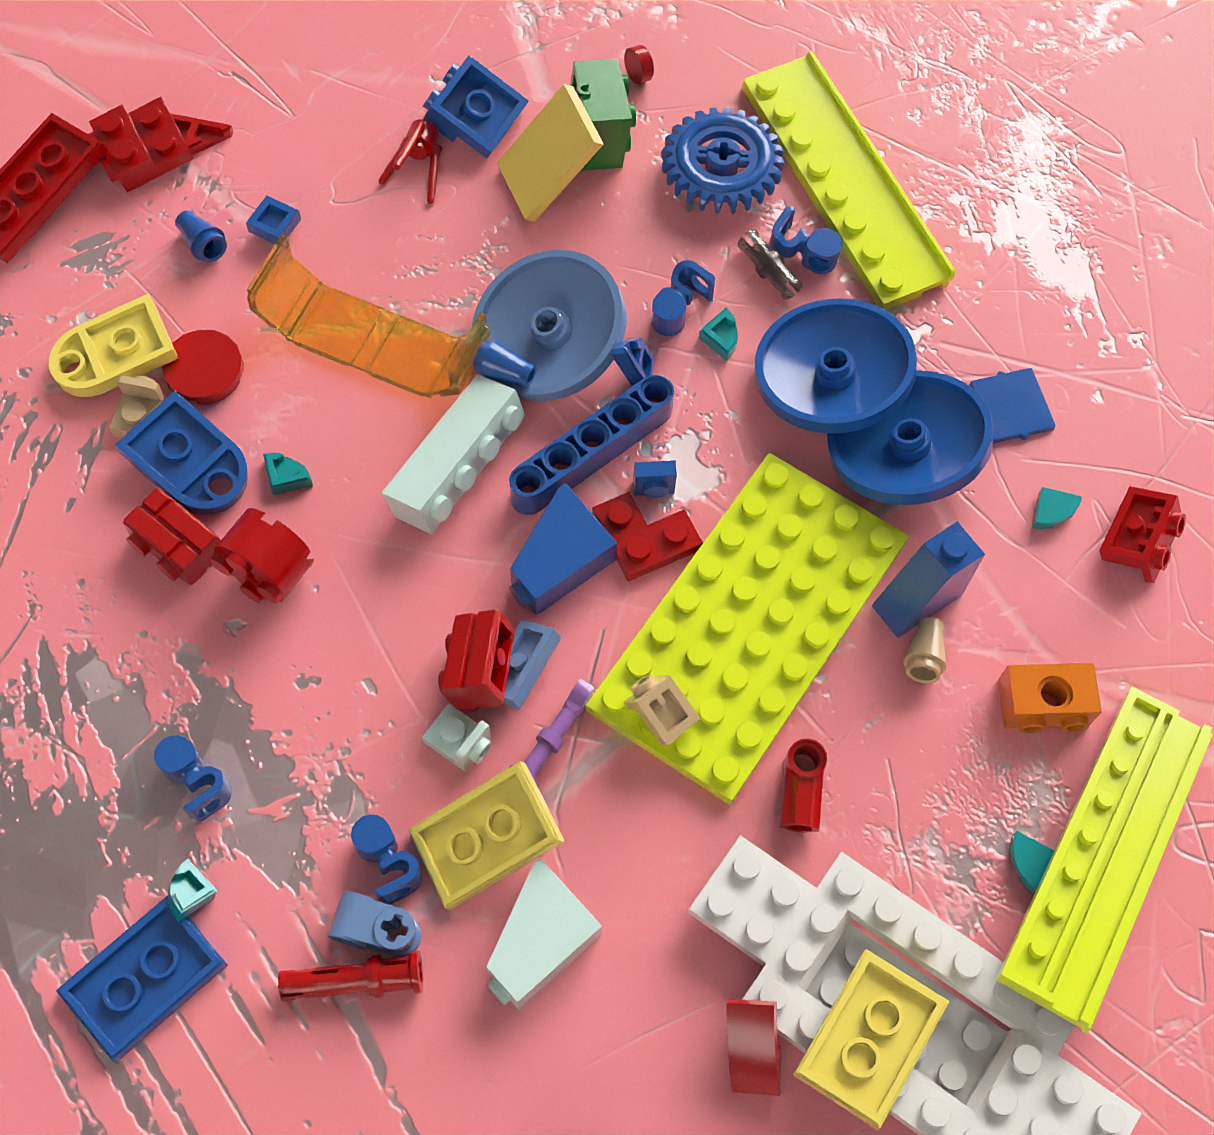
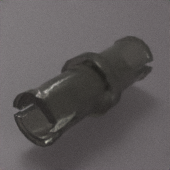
M753 229L746 232L745 234L754 245L751 246L741 237L738 241V248L754 263L756 273L763 279L767 278L783 299L787 300L794 297L795 295L786 286V283L788 282L797 292L800 291L803 283L784 263V256L778 250H772L757 230Z

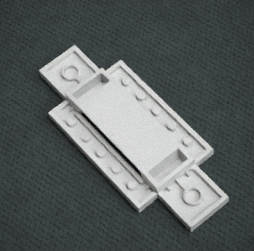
M740 835L688 910L690 915L764 966L742 1000L777 1001V1033L804 1053L807 1051L865 949L947 999L949 1003L889 1112L890 1115L918 1135H1130L1142 1114L1058 1055L1075 1025L996 981L1003 965L1001 960L843 852L839 854L816 888ZM852 919L1010 1027L1011 1030L1005 1031L850 923Z

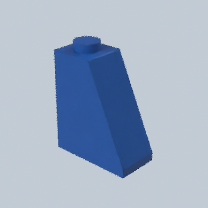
M567 483L558 488L510 568L512 585L509 589L511 594L521 607L524 608L528 605L536 616L616 560L617 542Z
M957 521L923 543L874 601L872 607L895 636L899 638L919 625V621L922 618L931 617L961 597L984 558L985 553Z

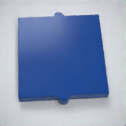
M1032 367L1009 373L998 371L995 376L970 382L969 386L979 393L991 412L994 435L993 444L1016 438L1026 440L1029 435L1055 429L1056 424Z

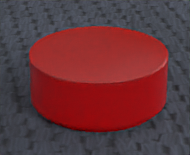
M641 44L626 49L624 63L632 82L641 84L650 81L654 75V63L648 49Z

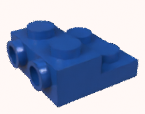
M468 55L461 66L454 63L442 80L446 84L443 90L440 92L435 88L423 104V107L428 110L423 120L435 125L439 133L451 142H454L459 137L485 158H488L529 100Z

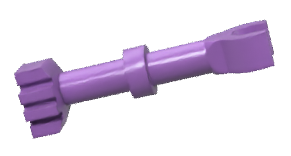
M582 679L573 687L562 710L549 728H543L537 735L536 740L538 743L524 761L538 789L539 784L535 775L550 754L559 751L564 744L563 736L575 719L586 710V704L593 696L591 694L595 687Z

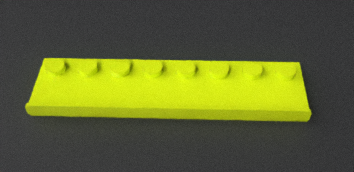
M810 51L805 57L743 79V92L761 121L770 126L769 133H774L778 136L777 144L783 148V156L828 228L839 234L842 239L841 249L876 305L884 310H889L921 297L924 291L939 285L941 288L948 286L949 281H952L955 276L954 267L814 53Z
M1133 686L1128 690L996 978V981L1078 1026L1085 1034L1093 1025L1213 735L1211 733L1212 727L1206 724L1202 727L1195 725L1178 716L1179 710Z

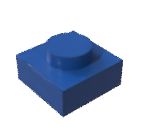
M266 195L247 220L246 225L248 232L281 247L301 221L299 210Z
M676 460L634 462V496L644 495L648 498H660L667 494H674L677 478Z

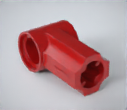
M806 738L794 742L784 758L782 765L784 781L780 828L801 833L818 832L820 829L823 775L827 764V752L823 745L816 740ZM797 755L809 756L815 764V770L809 772L800 770L794 763V757Z

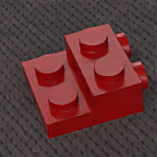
M161 96L129 113L121 104L89 121L93 131L88 134L102 142L108 149V152L105 154L107 159L101 161L106 174L112 182L119 180L127 193L194 159Z

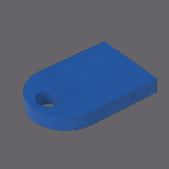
M176 391L171 393L115 444L117 452L187 511L195 514L209 515L227 510L241 498L247 486V463L240 448ZM218 478H225L233 484L232 489L224 495L212 493L209 490V485Z

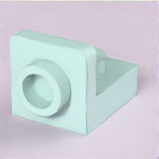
M451 704L445 707L422 736L423 742L464 772L472 762L475 764L480 763L492 745V742L489 741L491 739L490 726L484 721H480L479 724Z

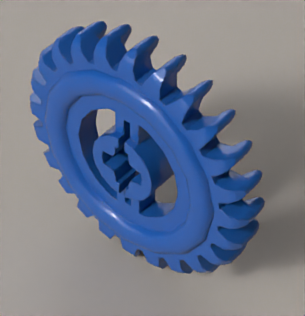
M726 107L722 113H719L717 108H710L709 114L699 110L695 112V119L690 116L682 118V125H674L672 127V134L665 137V147L661 151V158L663 160L662 172L667 173V185L670 186L674 181H677L675 185L676 196H679L682 191L688 190L686 197L687 205H690L696 197H701V211L705 210L706 205L710 201H714L717 215L720 213L724 202L728 203L731 214L736 212L737 201H741L746 211H749L752 202L751 196L757 199L758 204H762L765 196L764 190L767 191L768 195H772L775 184H779L781 181V172L784 169L785 162L782 158L784 150L777 144L778 136L774 133H769V125L765 123L757 125L758 117L753 115L748 119L745 118V111L739 110L736 114H732L731 108ZM715 139L708 147L702 146L705 142ZM736 142L744 146L746 150H740V147ZM700 164H705V170L700 166ZM738 168H745L742 172L738 173Z

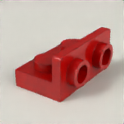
M1129 486L1099 550L1101 559L1142 569L1144 580L1154 583L1159 571H1164L1169 564L1171 557L1170 547L1174 538H1179L1184 531L1186 515L1181 513L1178 495Z

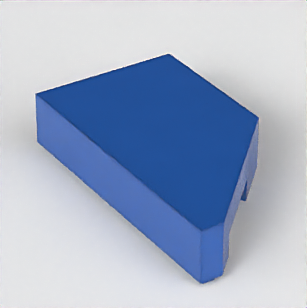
M641 337L628 338L611 350L612 357L631 386L645 377L653 375L655 358Z

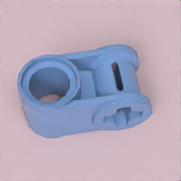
M343 891L327 937L352 947L367 948L394 957L409 956L412 951L417 950L421 943L422 933L420 926L405 909L379 902L359 893ZM402 923L408 932L405 936L398 935L394 942L388 933L391 929L398 930Z

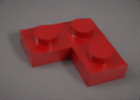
M630 492L592 507V514L617 542L616 560L628 582L697 552L703 544L685 509L647 525Z

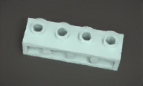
M479 374L474 377L381 492L395 518L432 535L440 523L449 517L452 508L461 496L473 486L476 477L486 464L495 458L499 448L512 431H515L520 426L525 413L515 389Z

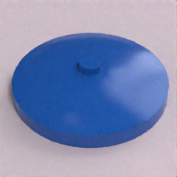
M854 299L819 300L801 305L789 311L768 328L759 342L755 356L757 386L767 406L786 422L799 428L819 433L853 432L870 427L886 419L909 396L915 382L917 370L915 344L903 323L879 306Z
M916 370L915 382L909 396L886 419L870 427L853 432L827 433L830 460L841 480L852 490L864 497L895 505L928 503L945 498L961 490L983 470L991 456L994 441L991 412L979 393L957 378L923 370Z

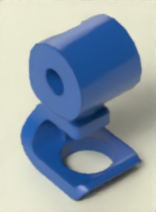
M786 207L774 223L768 246L770 255L774 258H791L797 252H800L803 256L802 265L806 269L817 274L831 272L836 267L842 248V239L839 234L831 229L821 228L808 236L806 235L807 231L801 228L795 237L786 240L783 236L791 228L795 214L794 207Z
M685 260L678 263L672 272L670 288H663L653 300L651 320L653 329L663 336H674L680 333L685 325L686 305H690L693 301L694 294L685 285L713 302L715 276L693 261ZM696 276L703 279L708 287L704 286Z
M173 735L164 738L157 745L154 751L155 762L170 781L185 783L191 793L205 785L212 786L184 805L183 810L191 819L202 822L229 802L232 794L229 781L221 770L212 766H205L203 759L189 740L179 735Z
M369 814L357 820L352 827L351 839L361 858L368 862L377 863L382 875L394 870L405 872V875L377 888L373 892L377 900L391 905L414 893L421 885L422 879L417 859L408 852L399 851L395 853L398 849V844L389 824L384 818Z

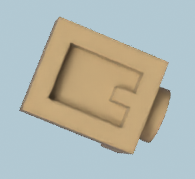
M120 375L117 384L122 392V396L109 427L113 436L123 438L165 400L159 384L149 377Z
M652 674L641 678L630 688L633 694L624 700V704L628 709L636 710L661 745H669L700 719L671 676L653 677Z

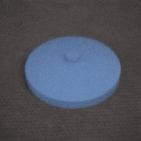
M548 250L526 256L503 270L483 293L472 322L471 334L475 356L485 341L491 343L498 341L528 363L535 365L537 371L529 388L510 383L496 382L515 389L518 397L525 400L550 401L570 396L592 384L613 362L614 358L611 355V350L623 342L626 331L627 312L624 297L608 270L598 261L585 254L570 250Z

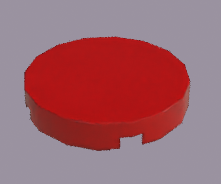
M196 330L183 334L172 342L178 359L162 366L166 383L172 392L176 391L186 401H197V404H211L223 400L236 390L240 383L239 378L242 375V371H244V362L238 345L228 335L216 330Z

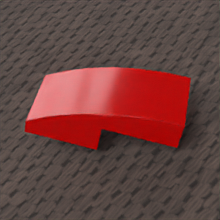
M729 999L726 1003L732 1093L780 1096L781 1047L777 1045V1001Z

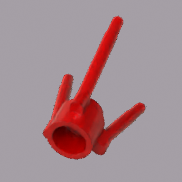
M419 119L411 123L406 137L403 138L399 149L379 178V184H385L394 170L401 168L408 156L415 160H424L429 156L427 202L429 204L434 203L438 160L443 149L441 145L436 143L439 131L435 125L426 120Z

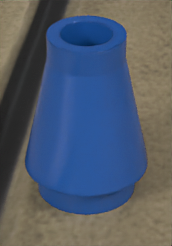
M190 210L183 211L176 217L175 226L181 232L192 255L196 259L214 262L222 257L226 251L227 242L221 229L196 216Z
M485 341L478 349L473 365L474 370L479 372L481 376L493 381L520 385L525 388L530 387L537 371L535 365L528 363L498 341L493 343Z

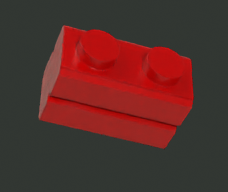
M160 488L154 489L142 501L141 506L135 507L124 518L123 524L130 535L126 538L127 542L143 557L149 552L159 560L156 566L170 580L175 581L180 577L190 586L206 573L208 567L213 566L209 559L214 555V548L220 542L219 536Z
M493 609L480 611L477 615L474 613L455 615L452 633L446 636L445 648L447 659L445 670H441L438 675V686L446 699L460 711L479 709V706L483 708L502 706L515 628L501 611Z

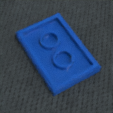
M167 895L55 991L109 1058L117 1063L228 964L188 917L179 922L176 920L169 907Z

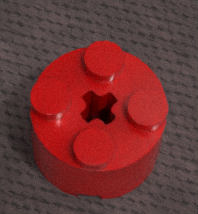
M248 508L215 546L214 555L209 559L210 563L221 573L227 576L233 575L242 583L240 590L252 601L260 603L266 598L274 604L283 602L314 563V559H307L311 553L309 547L289 527L279 520L270 525L261 520L265 512L255 508Z

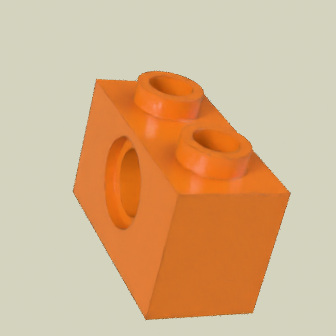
M1094 663L1008 665L998 679L1004 728H1019V731L1022 733H1036L1045 730L1046 727H1062V730L1065 732H1078L1089 728L1102 713ZM1041 693L1053 696L1058 706L1047 704L1043 700Z

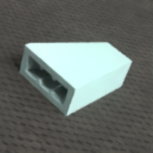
M541 858L533 864L486 966L488 975L492 979L486 984L490 991L504 1006L511 1001L518 1010L595 942L602 932V925Z

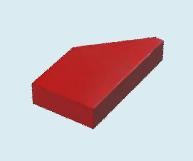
M171 113L193 155L232 137L234 133L232 125Z

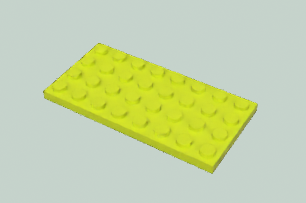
M769 452L587 702L585 711L731 805L905 546L909 535ZM652 674L653 677L671 676L700 717L697 722L667 746L659 743L636 710L628 709L624 704V700L633 694L630 688L641 678Z

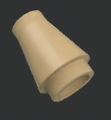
M925 617L919 621L916 634L903 660L907 676L914 681L921 683L936 682L946 670L943 636L944 623L941 620Z

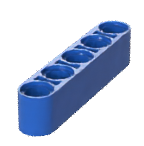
M661 375L645 377L518 465L509 477L511 504L514 509L525 515L540 512L549 505L558 488L564 483H567L571 489L666 423L671 416L673 407L674 386L671 381ZM658 398L662 400V402L653 403L650 402L648 399ZM628 420L632 423L628 425L618 424L616 421ZM594 441L598 442L601 445L597 447H588L585 445V443ZM561 463L569 466L564 470H557L552 467ZM525 486H533L537 489L532 493L520 491Z

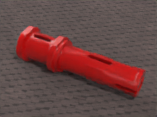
M419 950L412 951L410 956L382 959L381 955L378 954L368 958L367 963L316 967L303 970H281L278 975L280 999L284 1002L301 998L327 997L359 992H369L370 996L381 998L385 992L411 989L415 994L423 992L424 981L421 953Z

